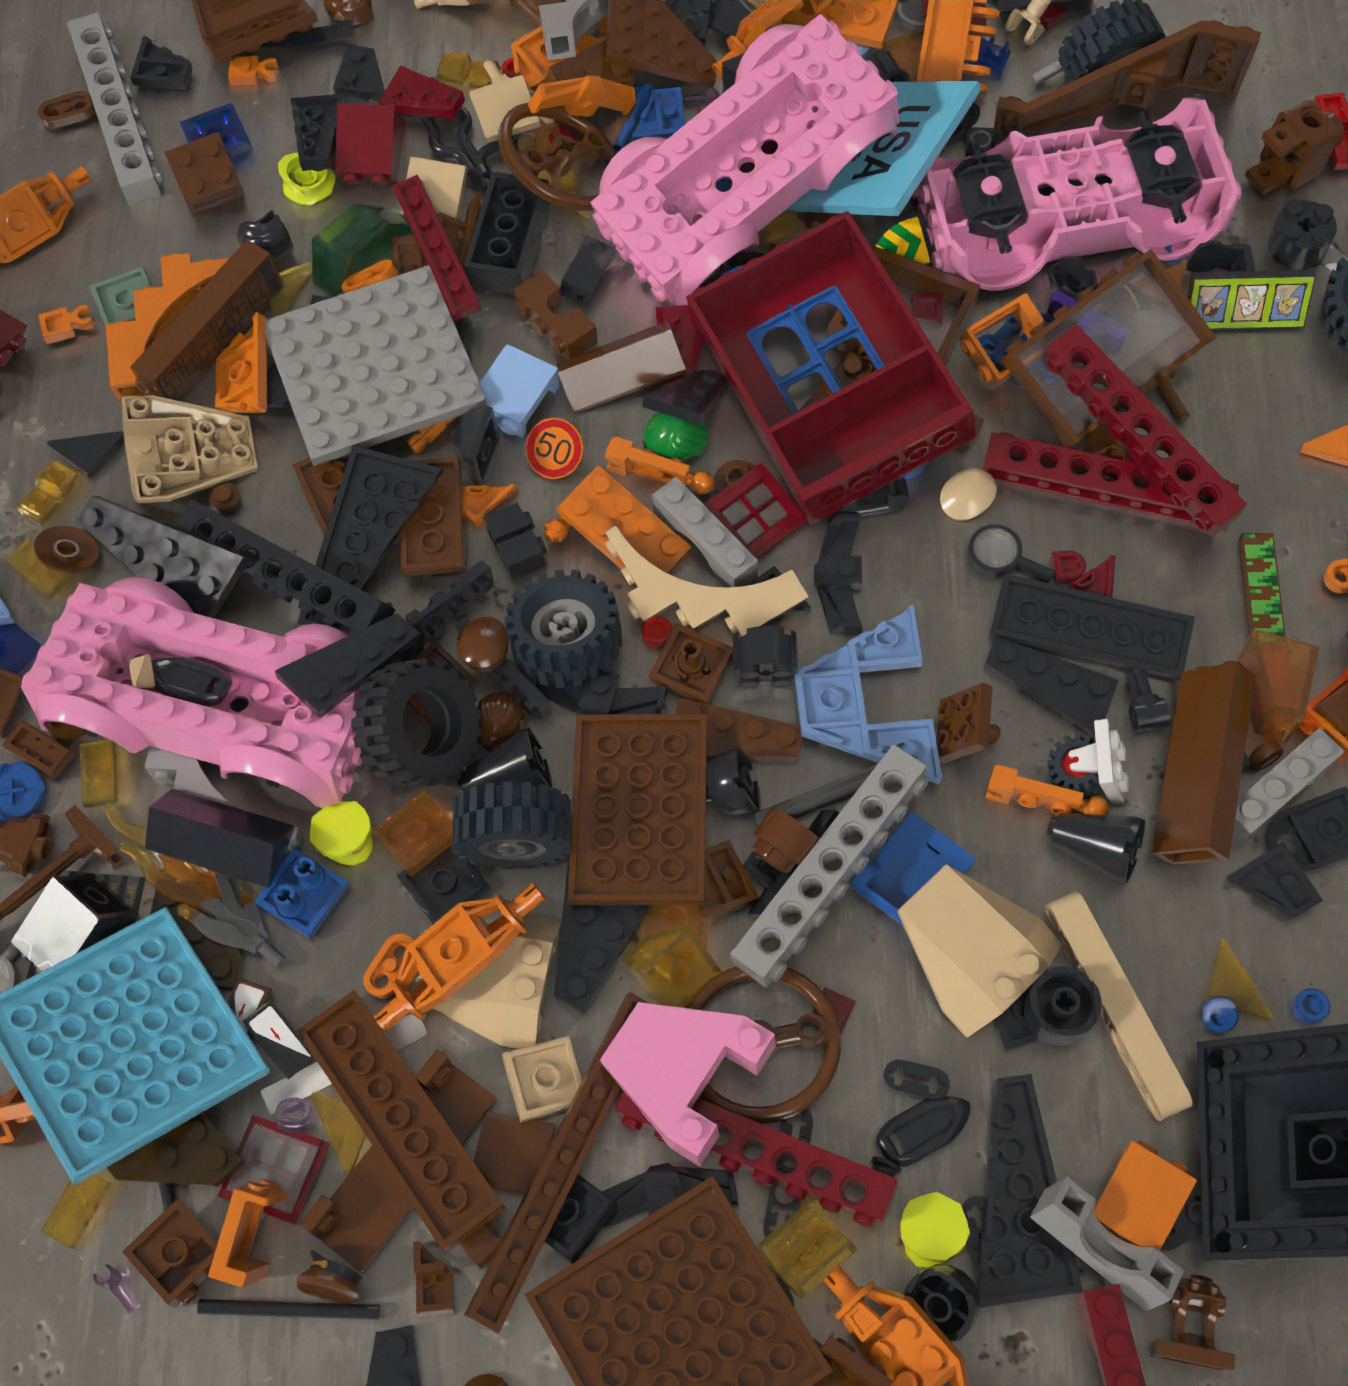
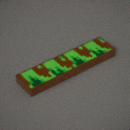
M1242 533L1239 537L1252 652H1285L1287 642L1274 533Z

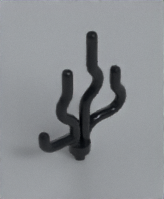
M435 76L430 77L432 79L439 81V79ZM463 106L457 114L461 119L457 139L464 152L454 147L442 145L440 143V130L434 119L428 116H419L429 132L428 143L431 149L439 156L454 159L460 165L466 166L468 168L467 176L474 187L483 189L486 192L492 173L486 164V159L488 156L500 151L498 140L487 143L477 151L468 137L473 120L470 112Z

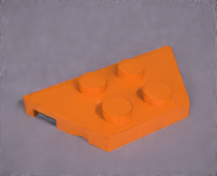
M542 26L511 43L515 76L523 75L526 86L534 92L539 84H542L545 80L549 67L564 60L548 61ZM586 31L577 44L576 54L605 41L606 37L601 36L598 39L588 35Z
M256 312L251 317L253 326L245 335L239 331L231 344L216 358L215 408L231 413H264L267 411L266 317L259 312Z

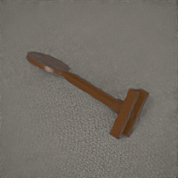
M76 805L66 811L65 815L79 837L69 844L70 847L0 904V921L43 889L52 877L59 876L78 859H84L92 851L113 869L124 861L117 853V847Z

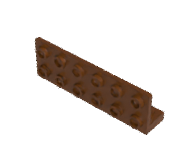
M439 1049L435 1050L415 1076L461 1144L496 1100L493 1094L453 1065L448 1056ZM372 1145L332 1197L329 1199L322 1194L299 1225L321 1240L359 1272H364L412 1210L413 1206Z

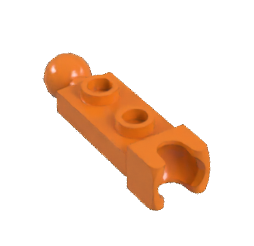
M614 436L605 452L604 457L610 460L606 469L625 477L630 472L663 484H667L677 477L686 487L690 485L692 490L698 495L708 494L714 487V479L707 471L690 473V465L685 464L683 461L676 458L668 459L659 456L648 449L640 450L634 448L632 441Z
M994 765L986 792V798L989 800L1009 804L1010 799L1027 808H1036L1038 806L1050 809L1055 815H1059L1061 812L1077 813L1078 811L1084 814H1109V804L1100 796H1092L1086 800L1083 799L1084 793L1017 776V769Z

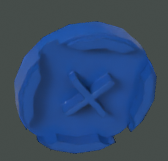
M15 761V763L1 764L0 822L6 823L13 817L28 818L32 813L38 814L46 801L47 786L45 779L34 766L25 762Z

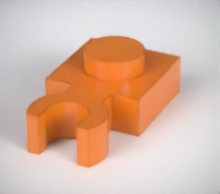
M236 56L234 60L230 61L229 83L230 85H258V79L276 82V72L270 70H279L278 62L274 58H268L260 62L258 56Z
M80 305L73 312H69L67 307L38 314L43 339L46 344L75 337V329L89 330L95 327L91 317L82 319L85 316L92 315L88 305Z

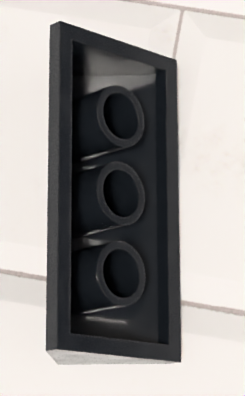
M171 789L149 806L145 849L152 853L270 888L295 826Z

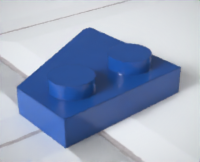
M681 87L652 90L648 99V106L644 108L640 116L641 122L637 131L634 130L632 134L633 141L643 137L668 139L686 124Z

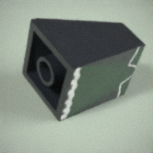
M95 874L52 877L11 940V943L20 950V955L24 959L33 962L41 971H44L130 926L139 914Z

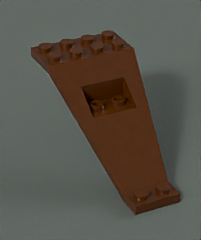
M192 0L203 42L215 62L221 61V63L232 61L238 53L257 51L262 48L261 44L271 40L272 42L282 41L288 37L287 34L296 30L297 32L307 31L313 27L312 24L319 22L315 11L305 0Z
M1202 20L1030 102H1024L1015 96H1008L1006 98L999 96L994 123L995 132L1009 135L1010 132L1018 131L1024 136H1028L1122 104L1147 108V106L1153 107L1158 92L1179 85L1237 96L1259 44L1261 32L1254 31L1247 26L1233 27L1224 25L1216 20Z

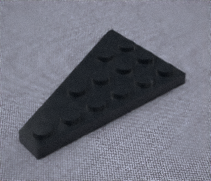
M568 858L554 996L557 1000L585 1015L653 905H569Z

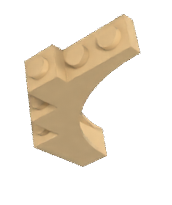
M617 526L605 532L609 540L604 543L614 559L620 556L626 566L621 569V572L628 584L631 586L636 583L637 588L627 593L631 601L626 603L635 620L641 617L644 622H647L678 604L680 608L675 612L683 626L691 625L693 630H696L727 611L729 616L724 618L733 635L739 632L741 636L747 635V628L764 626L806 601L809 597L793 570L762 583L741 587H710L687 582L663 572L649 563L627 542Z

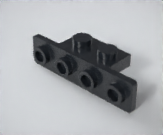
M836 809L821 810L808 829L820 839L839 815V812ZM754 852L750 854L742 867L766 888L749 910L748 915L758 919L797 869L796 865H794L790 872L784 874Z

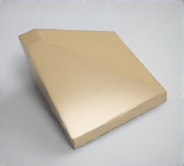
M144 655L128 660L132 686L144 690L155 687L151 656Z

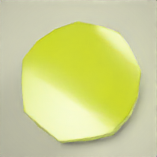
M298 153L285 155L278 162L284 195L292 202L313 206L332 195L336 175L331 169L302 171Z
M340 801V804L335 803L324 807L312 817L310 844L323 857L327 856L343 865L354 866L365 862L373 850L371 819L367 811L356 801Z
M938 1192L922 1195L908 1201L901 1214V1240L904 1243L906 1255L917 1267L928 1268L935 1264H943L962 1251L970 1236L968 1222L961 1204Z

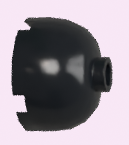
M742 748L730 749L718 754L709 763L706 770V800L708 802L713 801L717 809L726 814H748L761 807L758 781H752L749 771L754 769Z
M935 1264L921 1270L907 1284L904 1295L912 1297L951 1342L961 1340L975 1325L981 1308L980 1297L973 1280L964 1271L952 1265Z

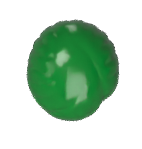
M659 412L655 413L648 420L643 431L644 449L651 450L659 456L668 459L676 458L683 462L692 456H700L705 451L709 440L708 427L704 421L697 425Z

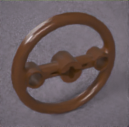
M529 102L509 110L500 123L498 143L502 157L512 174L532 193L553 205L574 211L594 210L590 202L599 194L593 196L568 194L549 186L537 176L540 171L547 170L554 176L564 177L568 174L574 162L579 160L587 164H594L598 158H602L608 166L611 159L617 154L608 138L583 116H569L565 107L562 106L540 109L538 113L532 114L528 106ZM534 116L546 117L573 127L582 133L584 138L582 141L576 142L569 136L558 135L546 151L541 152L536 148L530 147L523 154H519L513 145L512 130L515 124L524 118Z
M738 967L727 969L704 984L691 999L687 1008L704 1011L711 1000L723 990L734 984L754 979ZM788 967L777 982L787 984L806 996L816 1008L817 1014L807 1013L802 1015L797 1023L774 1028L763 1020H754V1022L775 1034L776 1047L766 1062L771 1061L775 1057L777 1050L799 1044L807 1048H816L824 1044V1058L815 1078L798 1095L785 1102L771 1106L757 1107L735 1103L720 1095L709 1083L699 1096L701 1100L760 1124L782 1121L809 1108L829 1087L840 1060L841 1034L833 1006L827 996L813 981ZM808 1025H814L820 1029L819 1033L813 1037L805 1036L801 1032ZM724 1057V1059H723L722 1061L730 1060V1059H728L727 1057Z

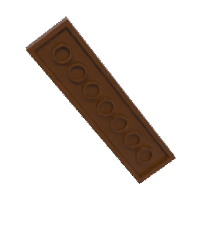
M355 990L297 1030L445 1254L506 1209Z

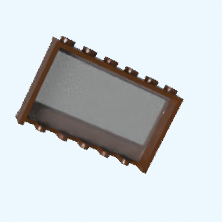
M1152 249L1142 256L1139 252L1133 254L1123 262L1126 266L1125 269L1119 273L1116 269H1113L1100 279L1103 284L1096 290L1090 286L1076 297L1079 303L1071 308L1067 303L1053 314L1056 320L1047 325L1045 321L1041 322L1029 332L1032 336L1029 340L1023 343L1021 339H1018L1005 349L1008 355L1000 362L1007 367L1062 441V445L1072 447L1103 423L1100 418L1097 419L1090 414L1086 406L1087 404L1079 396H1074L1068 390L1066 382L1061 376L1052 373L1045 363L1044 357L1048 345L1076 323L1142 393L1217 338ZM1080 362L1072 363L1077 368L1085 367ZM1093 384V387L1097 390L1106 389L1101 384ZM1122 406L1113 407L1118 412L1123 409Z

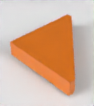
M1348 424L1304 443L1300 453L1348 467Z
M512 483L502 487H489V485L465 486V488H462L463 517L478 529L485 522L484 516L496 512L518 492L517 486Z

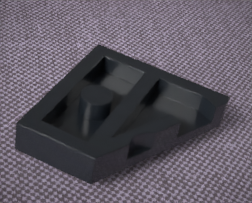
M143 36L130 79L135 86L187 90L193 67L188 59L173 54L172 50L164 46L160 48L154 45L149 37Z
M347 45L333 86L335 94H344L345 97L372 101L380 100L385 89L374 48Z

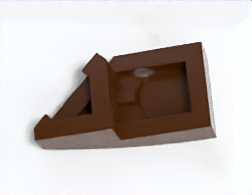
M419 1241L413 1242V1263L416 1276V1313L418 1318L455 1314L453 1274L448 1270L446 1264L427 1251L424 1245Z

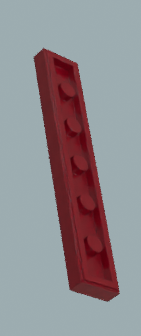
M415 175L392 185L394 194L454 320L457 321L482 310L480 302L419 176Z

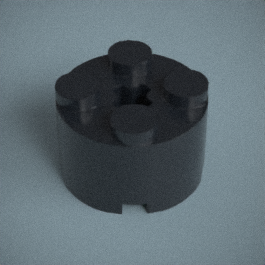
M1292 199L1286 203L1279 212L1268 238L1269 252L1271 255L1275 254L1279 259L1278 263L1293 270H1307L1325 258L1337 231V223L1333 216L1334 210L1332 207L1308 200Z
M758 626L747 628V635L739 637V632L733 635L734 676L740 680L742 687H757L760 685V682L772 681L774 686L780 687L792 684L794 674L799 672L797 633L791 630V635L784 634L783 627Z
M1068 966L1054 967L1047 970L1034 982L1025 997L1023 1012L1025 1021L1036 1039L1052 1045H1070L1082 1039L1094 1026L1101 1013L1102 999L1096 984L1084 976L1083 972ZM1061 1001L1062 1007H1068V1010L1063 1011L1056 1003Z

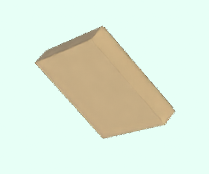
M523 75L469 91V96L486 143L498 140L500 123L509 110L531 100ZM534 116L520 120L513 127L512 136L541 127L539 118Z
M410 156L406 179L418 175L436 213L441 212L459 219L468 168L463 165ZM401 208L400 214L405 216Z
M570 1036L502 1054L520 1123L568 1110L583 1080Z

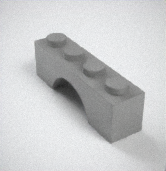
M677 477L652 494L654 513L674 532H681L698 547L708 561L714 576L726 588L747 586L758 578V560Z
M1317 729L1238 799L1232 838L1242 847L1290 800L1307 786H1311L1328 771L1344 753V750L1323 730Z
M1068 1176L1043 1191L1030 1218L1113 1285L1119 1284L1121 1292L1146 1312L1172 1299L1184 1273L1183 1269L1155 1247L1136 1246L1110 1233L1100 1223L1095 1214L1094 1205L1096 1199Z

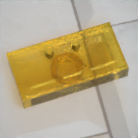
M29 538L5 558L15 570L49 600L72 580L68 573L57 572L44 566L37 559L34 553V542Z
M103 740L80 744L82 805L85 808L118 803L115 742Z
M95 1174L75 1186L70 1179L40 1232L74 1249L112 1183Z

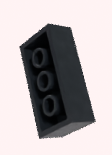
M494 171L491 173L464 262V271L472 288L515 294L514 287L528 279L531 275L551 203L532 193L513 174ZM540 179V180H542L543 182H545L546 184L549 185L548 180H546V179Z

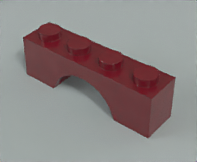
M1120 1285L1086 1290L1077 1294L1076 1299L1084 1331L1095 1351L1103 1386H1146Z

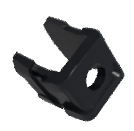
M1209 240L1208 242L1200 243L1192 251L1186 263V271H1190V273L1255 271L1252 249L1248 244L1225 245L1222 242Z

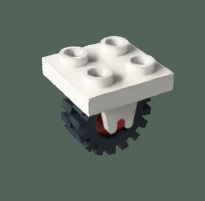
M1108 719L1094 721L1096 741L1087 734L1085 738L1081 734H1075V739L1072 740L1068 735L1064 737L1066 743L1062 745L1058 741L1055 744L1057 750L1056 752L1050 751L1049 756L1051 760H1047V766L1050 769L1048 772L1056 786L1084 793V798H1089V792L1094 791L1096 795L1101 791L1098 787L1101 786L1112 805L1125 804L1124 792H1129L1130 790L1127 772H1123L1122 761L1127 760L1124 741H1120L1118 729L1113 730Z

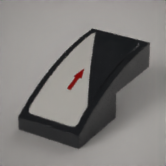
M271 999L243 1020L245 1026L288 1080L315 1059L302 1038Z

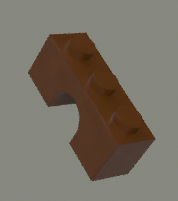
M542 269L514 287L516 298L514 305L517 311L523 317L527 315L537 333L541 336L545 335L550 340L552 348L558 355L563 354L569 359L586 352L598 343L596 325L578 307L563 315L553 313L555 309L562 305L560 288Z

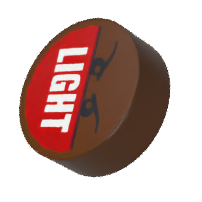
M1271 740L1256 748L1249 756V760L1255 770L1260 771L1276 762L1282 756L1284 750L1276 741Z

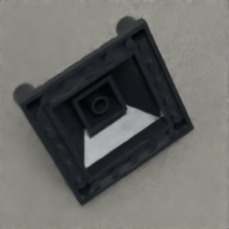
M1348 1024L1197 1042L1204 1261L1210 1263L1227 1262L1239 1266H1247L1254 1261L1348 1258Z

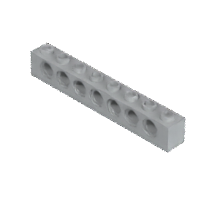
M98 12L67 21L108 151L128 204H135L161 195L158 183L163 181L157 165H151V162L156 160L150 144H144V141L148 140V136L143 124L137 123L141 116L136 103H130V100L134 99V95L129 82H123V79L128 77L122 62L117 63L116 59L121 57L115 41L110 43V39H113L114 36L109 23H103Z
M892 745L730 953L732 962L736 967L766 988L772 980L777 982L787 968L786 961L793 953L797 955L801 952L808 940L806 935L813 926L818 928L824 922L828 915V910L826 909L833 900L839 901L844 896L849 887L847 882L854 873L859 875L869 861L867 856L874 847L878 849L883 845L889 835L887 830L894 821L900 822L908 811L909 806L907 804L914 795L919 797L928 784L927 766L896 745ZM891 784L899 785L902 788L896 793H890L885 790ZM870 810H878L882 813L876 819H870L865 816ZM852 835L862 838V841L856 845H850L845 842ZM831 861H837L842 864V867L837 871L825 869V866ZM812 887L822 890L821 894L815 898H809L804 893ZM789 914H798L802 917L794 925L784 922L785 917ZM776 940L781 943L780 947L774 952H767L763 949V946L768 941Z

